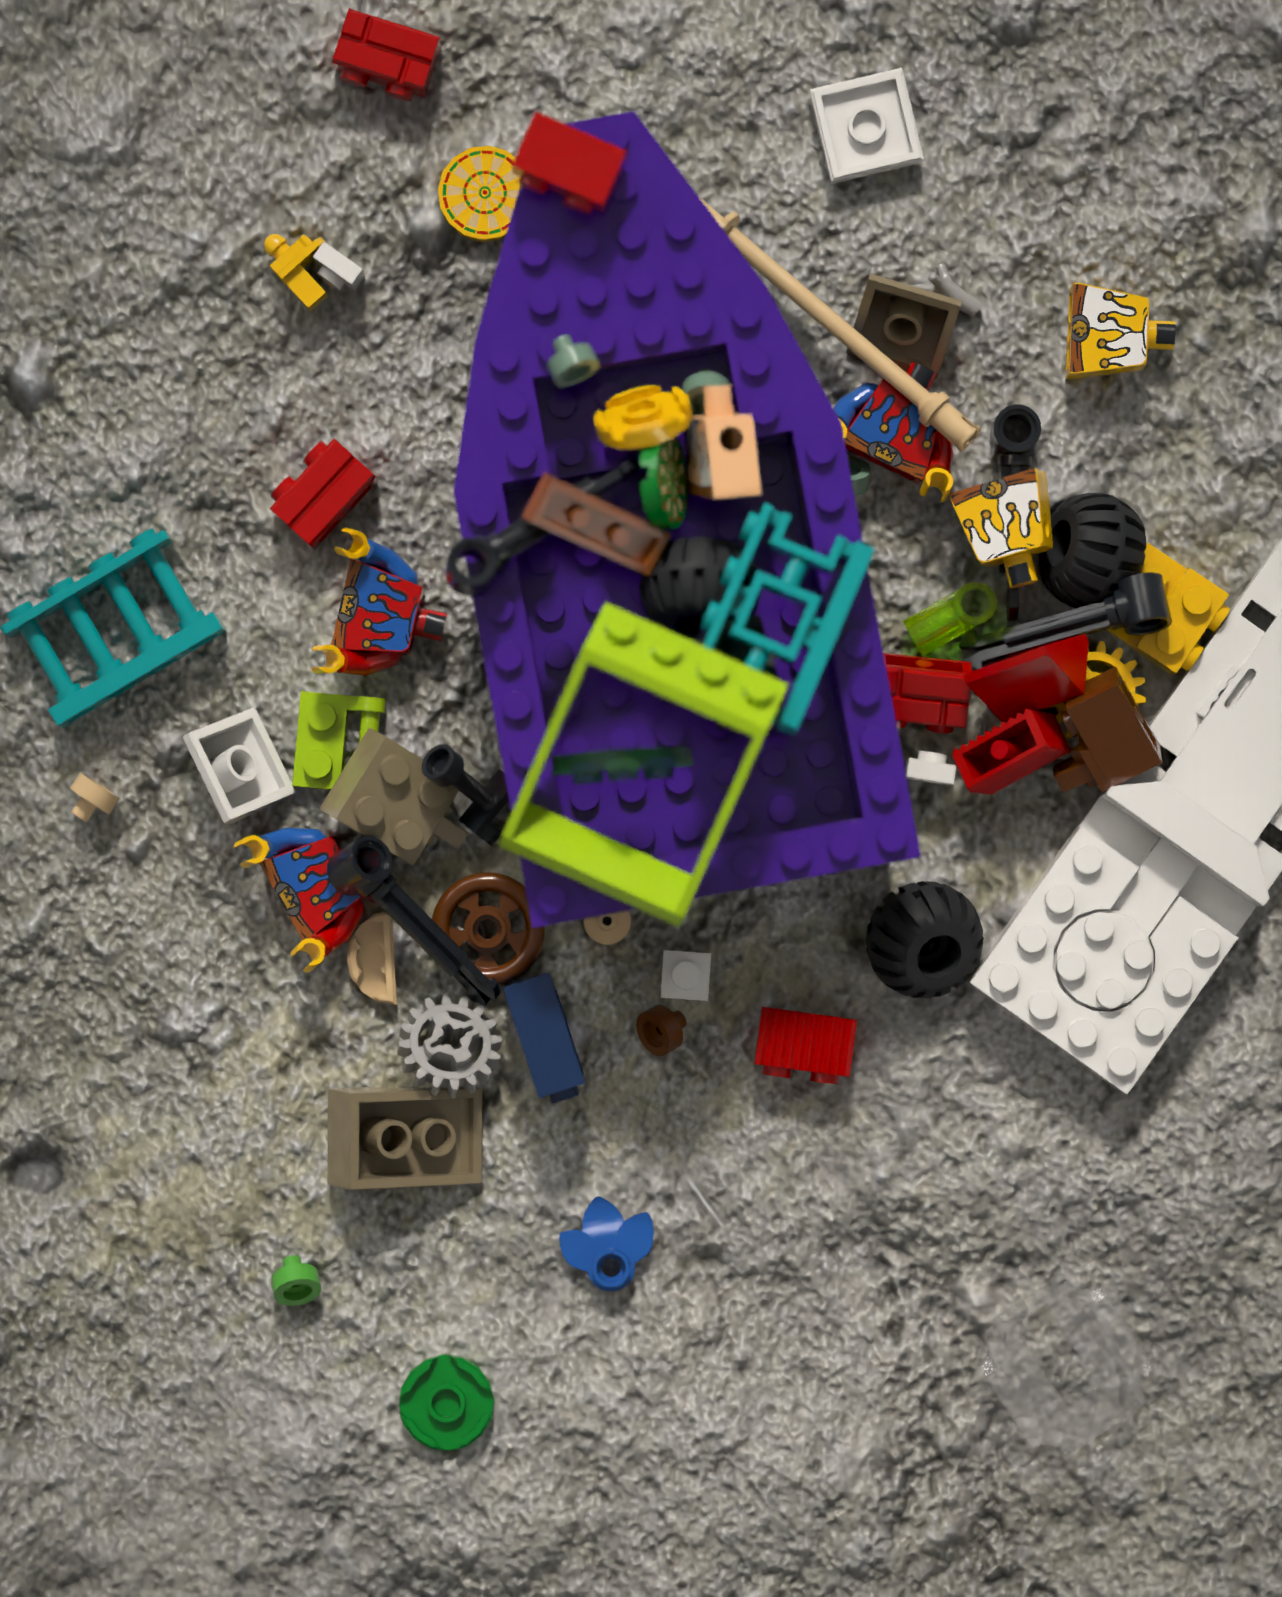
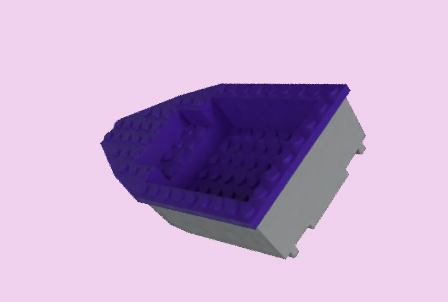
M634 111L564 123L627 150V160L604 213L592 209L590 215L576 211L563 203L565 196L547 189L545 195H541L522 186L519 188L475 339L454 485V498L462 539L479 535L485 538L493 532L495 534L521 519L544 472L574 486L587 477L594 483L627 460L636 458L639 463L642 448L617 449L606 446L598 439L594 422V415L598 409L604 412L606 410L605 403L610 398L637 387L646 385L661 386L662 392L672 393L671 387H677L682 390L683 383L688 377L702 369H711L715 373L724 376L730 385L733 386L734 412L752 415L761 495L712 499L688 493L687 509L681 526L674 529H665L672 534L668 542L685 537H713L730 541L745 549L747 542L739 539L748 515L750 511L759 515L764 503L774 506L773 510L792 515L783 536L784 539L826 557L829 556L837 535L846 538V541L856 544V541L863 543L841 421L765 284ZM563 335H570L574 345L579 343L590 344L600 362L598 370L592 376L568 387L556 386L547 369L548 361L556 354L552 343ZM685 429L677 437L682 446L687 467V429ZM639 464L638 472L625 482H620L601 494V497L604 501L649 522L640 494L641 480H648V467H641V464ZM766 526L752 560L757 570L781 580L790 558L768 549L775 529ZM554 533L512 558V562L503 567L504 573L494 578L486 591L472 596L511 812L514 809L583 646L605 602L649 621L643 610L639 594V582L642 574ZM472 556L465 557L469 577H476L484 572V565L478 558ZM839 557L832 575L808 566L799 588L822 597L814 614L815 617L823 620L848 560ZM867 567L795 737L777 730V726L773 724L770 725L694 898L921 857ZM761 588L758 607L754 615H760L768 639L790 647L806 607ZM800 647L793 665L773 657L779 680L789 684L784 694L785 700L780 708L782 710L787 705L810 651L803 647ZM590 664L531 799V803L692 875L753 737L734 728L717 730L714 719ZM520 856L533 928L637 909Z

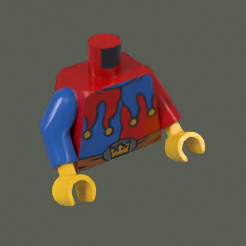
M911 362L906 372L928 392L937 375L929 368ZM884 378L878 385L864 383L837 401L833 409L841 421L847 451L915 484L920 483L924 479L919 490L920 495L925 497L929 487H936L942 493L941 502L946 501L953 485V478L950 474L954 456L953 445L932 425L925 427L919 422L920 415L918 414L917 406Z
M343 528L342 532L352 536L353 544L349 550L336 546L334 550L338 555L352 559H350L332 643L331 645H318L312 648V651H322L325 654L326 664L324 667H311V671L316 674L338 672L368 676L397 665L402 655H410L415 636L442 641L448 613L421 608L425 590L418 585L417 573L395 551L367 539L361 531Z
M288 827L261 835L260 837L255 835L247 836L235 842L234 848L246 845L252 852V858L240 863L241 867L249 868L260 863L302 939L291 951L290 955L293 957L299 951L307 952L312 962L302 971L305 973L311 972L322 962L325 956L350 939L364 913L363 898H360L358 895L346 896L341 894L332 886L328 879L327 863L334 853L342 849L335 836L326 837L319 829Z

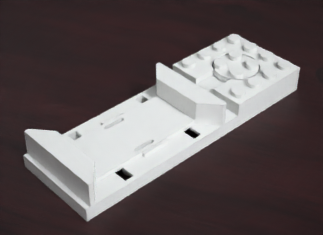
M1282 538L1230 609L1221 625L1203 647L1204 649L1197 661L1188 672L1186 671L1149 724L1159 744L1176 756L1173 763L1166 772L1156 766L1117 786H1111L1107 791L1100 792L980 961L973 974L966 981V983L1124 1094H1128L1227 955L1238 939L1237 933L1254 909L1258 906H1265L1270 899L1268 890L1282 871V849L1278 852L1258 838L1268 823L1282 831ZM1251 600L1275 617L1266 632L1241 616Z

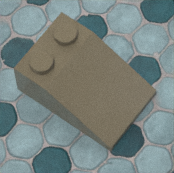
M431 1087L328 1089L327 1184L348 1190L482 1183V1088L476 1087L475 1093L469 1094L464 1087H458L456 1098H450L448 1088L444 1087L440 1088L436 1096L431 1095Z

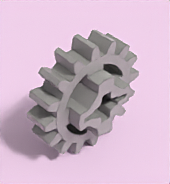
M443 994L441 1005L437 1006L428 997L424 1000L423 1013L412 1008L408 1015L410 1024L402 1023L399 1037L403 1040L398 1043L397 1055L407 1057L403 1061L402 1070L404 1073L417 1072L414 1080L416 1087L423 1085L426 1081L431 1083V1095L433 1096L438 1094L441 1087L448 1088L450 1098H456L458 1087L461 1086L469 1094L475 1093L476 1079L487 1084L492 1074L490 1068L498 1067L501 1055L495 1051L500 1050L502 1037L492 1035L496 1030L497 1021L496 1019L486 1021L482 1019L485 1011L483 1005L476 1007L474 1010L467 1008L468 997L463 996L457 1005L452 1004L449 994ZM427 1027L429 1031L428 1039L424 1040L423 1045L419 1047L418 1038ZM480 1045L481 1055L472 1064L471 1053L475 1051L476 1046Z

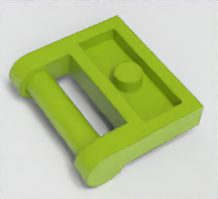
M301 691L292 786L331 790L343 771L348 710L361 712L360 743L368 728L379 732L380 713H385L386 699Z

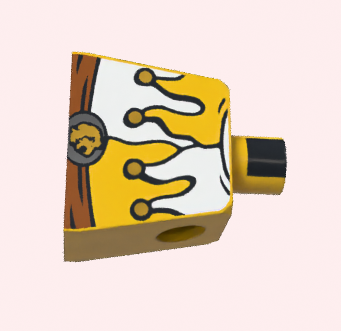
M1073 283L1069 289L1065 379H1079L1142 370L1147 363V349L1174 350L1176 336L1175 321L1149 320V298L1083 283Z
M1033 468L949 493L952 505L979 563L987 567L1004 564L1010 588L1022 587L1037 582L1038 578L1031 555L1053 549L1046 473Z

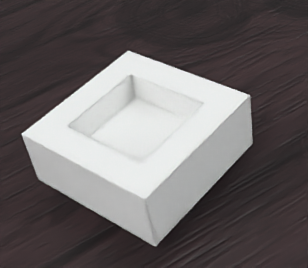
M326 242L322 243L313 256L315 263L321 267L317 275L338 290L345 284L355 291L365 278V273L361 267Z
M919 751L918 759H906V779L951 786L954 784L957 765L946 764L947 755Z
M664 950L660 998L708 1001L711 953Z

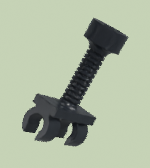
M439 744L427 752L422 761V773L437 786L447 787L452 785L473 801L459 818V821L490 846H493L503 832L491 822L509 800L505 773L498 769L484 787L463 770L464 759L449 745Z

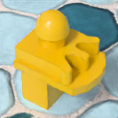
M278 234L267 236L264 241L265 251L270 257L273 256L276 259L269 265L271 270L311 312L328 295L304 268L314 260V254L322 243L326 241L319 237L312 242L308 236L303 234L289 247L287 240L283 236Z

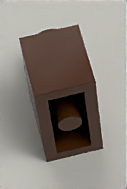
M1113 667L1085 681L1084 695L1065 701L1066 710L1062 711L1061 715L1072 737L1078 736L1079 744L1069 750L1071 754L1069 758L1053 766V776L1063 793L1085 783L1088 784L1089 788L1098 785L1101 792H1104L1111 786H1117L1162 764L1160 744L1117 667Z

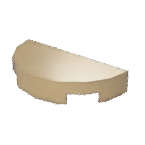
M386 912L372 915L359 925L349 941L347 963L352 980L364 994L379 1003L398 1005L393 919Z

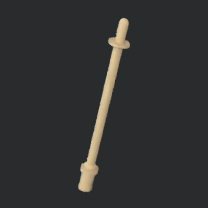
M701 199L747 262L917 406L918 414L920 415L919 422L925 427L932 425L953 443L960 452L965 450L975 440L981 428L973 424L950 404L951 398L946 393L928 392L737 229L740 215L735 211L724 218Z

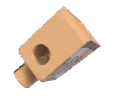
M732 385L703 386L705 414L693 415V420L687 427L688 493L712 499L761 495L752 415L734 412Z

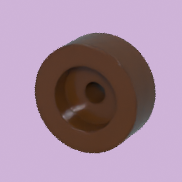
M656 1005L637 1017L636 1030L641 1043L650 1053L656 1056H664L681 1046L683 1042L682 1029L686 1027L687 1022L685 1016L680 1011L672 1012L663 1005Z

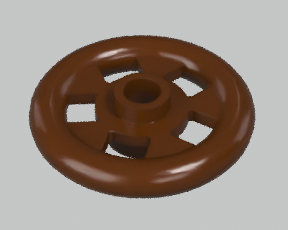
M476 873L458 880L440 897L432 915V920L459 947L464 941H467L473 949L481 952L474 965L488 979L494 978L499 985L509 983L523 975L536 961L544 942L545 926L532 927L525 886L516 879L500 873ZM492 891L500 893V906L498 908L494 906L480 907L478 905L479 892ZM457 906L470 911L462 931L450 926L452 915ZM521 910L525 919L526 930L511 933V922L507 914ZM491 920L496 924L497 933L493 938L486 939L480 935L479 926L483 921ZM509 943L516 955L510 961L499 966L492 953L501 950Z

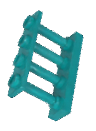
M154 528L144 531L129 541L132 549L116 558L113 552L100 557L88 566L91 571L88 575L74 582L72 577L63 579L47 590L49 598L35 606L32 605L31 601L25 602L6 614L9 621L0 626L4 636L12 638L20 632L22 633L57 692V695L54 696L57 704L48 709L57 726L62 728L68 726L226 632L217 614L211 612L205 616L202 610H196L161 551V549L173 542L167 531L162 530L156 533ZM142 560L146 561L180 619L177 625L181 631L166 640L163 639L161 634L155 635L120 573ZM102 584L106 587L139 643L136 649L140 655L125 664L122 663L120 658L114 659L79 600L81 596ZM63 608L99 669L95 672L98 680L83 689L79 683L74 684L38 624L39 621Z

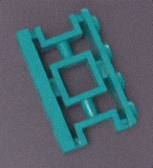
M764 503L759 515L750 511L739 539L747 542L740 560L732 556L730 557L720 584L728 587L721 605L711 601L700 629L708 632L703 646L713 650L727 617L735 618L736 621L729 638L751 647L744 665L763 672L769 656L793 665L800 647L810 650L785 709L778 708L771 723L777 726V730L795 737L875 548L859 541L853 544L846 541V538L837 535L831 552L826 557L784 539L783 536L792 515L785 512L780 513L773 510L774 506ZM766 526L775 529L768 549L790 559L781 580L757 570L750 588H747L741 584ZM839 557L848 560L822 620L814 616L822 597L801 589L799 586L808 566L832 575ZM761 588L806 607L790 647L744 628Z

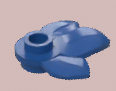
M597 1196L585 1210L582 1230H566L559 1234L562 1255L572 1267L587 1271L590 1280L599 1289L611 1292L621 1290L632 1280L635 1272V1263L644 1258L651 1250L654 1235L653 1221L648 1212L636 1214L624 1221L622 1214L612 1203L603 1197ZM608 1258H614L620 1263V1271L614 1276H608L602 1271V1263Z

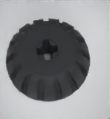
M1085 493L1067 499L1051 515L1053 549L1039 554V566H1041L1039 573L1045 587L1060 602L1076 609L1104 601V598L1114 595L1115 585L1119 584L1120 580L1141 573L1140 570L1144 565L1146 555L1144 554L1146 550L1145 528L1139 515L1128 504L1113 495Z
M685 537L667 542L650 577L641 575L639 582L642 607L649 621L686 639L696 640L711 601L721 605L728 587L720 584L730 557L732 556L740 560L744 549L730 541L713 537ZM753 560L741 584L747 588H750L757 572V567ZM761 589L749 616L754 615L757 610Z
M931 881L903 885L898 888L899 893L897 894L891 891L882 899L884 905L882 907L876 906L871 915L866 933V951L877 977L889 988L912 998L940 997L951 993L952 986L959 988L967 981L966 974H973L982 954L983 928L973 904L961 892L945 884Z

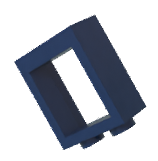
M551 972L503 987L538 1097L542 1098L549 1095L553 1104L578 1096L580 1093L578 1086L585 1084L586 1078Z

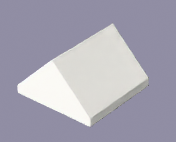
M255 707L182 736L225 824L231 825L296 793Z

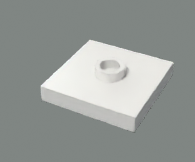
M902 68L809 90L831 184L923 163L924 157Z

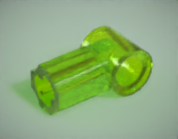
M970 582L902 622L922 657L976 626L987 622L996 610L997 599L994 591L988 585L982 582ZM979 590L986 595L988 608L982 616L971 617L963 611L961 600L967 591Z

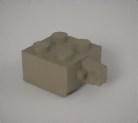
M368 728L320 807V810L359 834L380 839L386 844L392 854L414 866L426 844L431 845L436 836L459 849L468 832L447 820L452 811L450 805L459 790L452 785L440 787L434 784L422 773V758L371 728Z

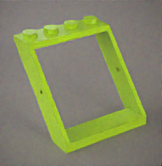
M605 602L583 646L498 846L680 927L789 684ZM590 664L753 737L692 875L531 803V799Z

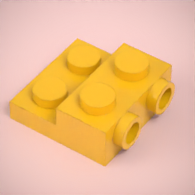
M1147 543L1144 552L1146 554L1144 565L1141 567L1140 572H1152L1162 575L1172 624L1159 632L1139 636L1127 634L1124 628L1115 630L1110 628L1105 631L1170 675L1176 674L1180 667L1188 672L1204 649L1197 644L1200 637L1207 628L1215 632L1229 613L1230 608L1223 604L1229 594L1193 569L1185 568Z

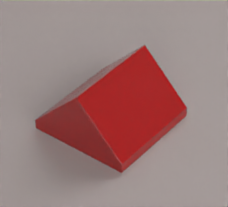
M1086 634L1044 645L963 674L967 686L1002 722H1006L1009 720V717L1016 718L1017 713L1024 714L1025 708L1041 710L1084 695L1089 641Z

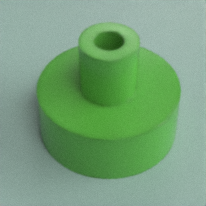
M296 1255L284 1258L282 1260L283 1267L275 1271L271 1277L274 1299L282 1305L297 1306L317 1298L321 1292V1284L316 1267L302 1263L301 1258Z

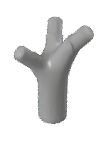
M943 263L936 267L939 276L933 272L928 275V280L932 284L910 285L961 300L960 311L971 318L976 315L983 303L956 285L948 274L946 265Z

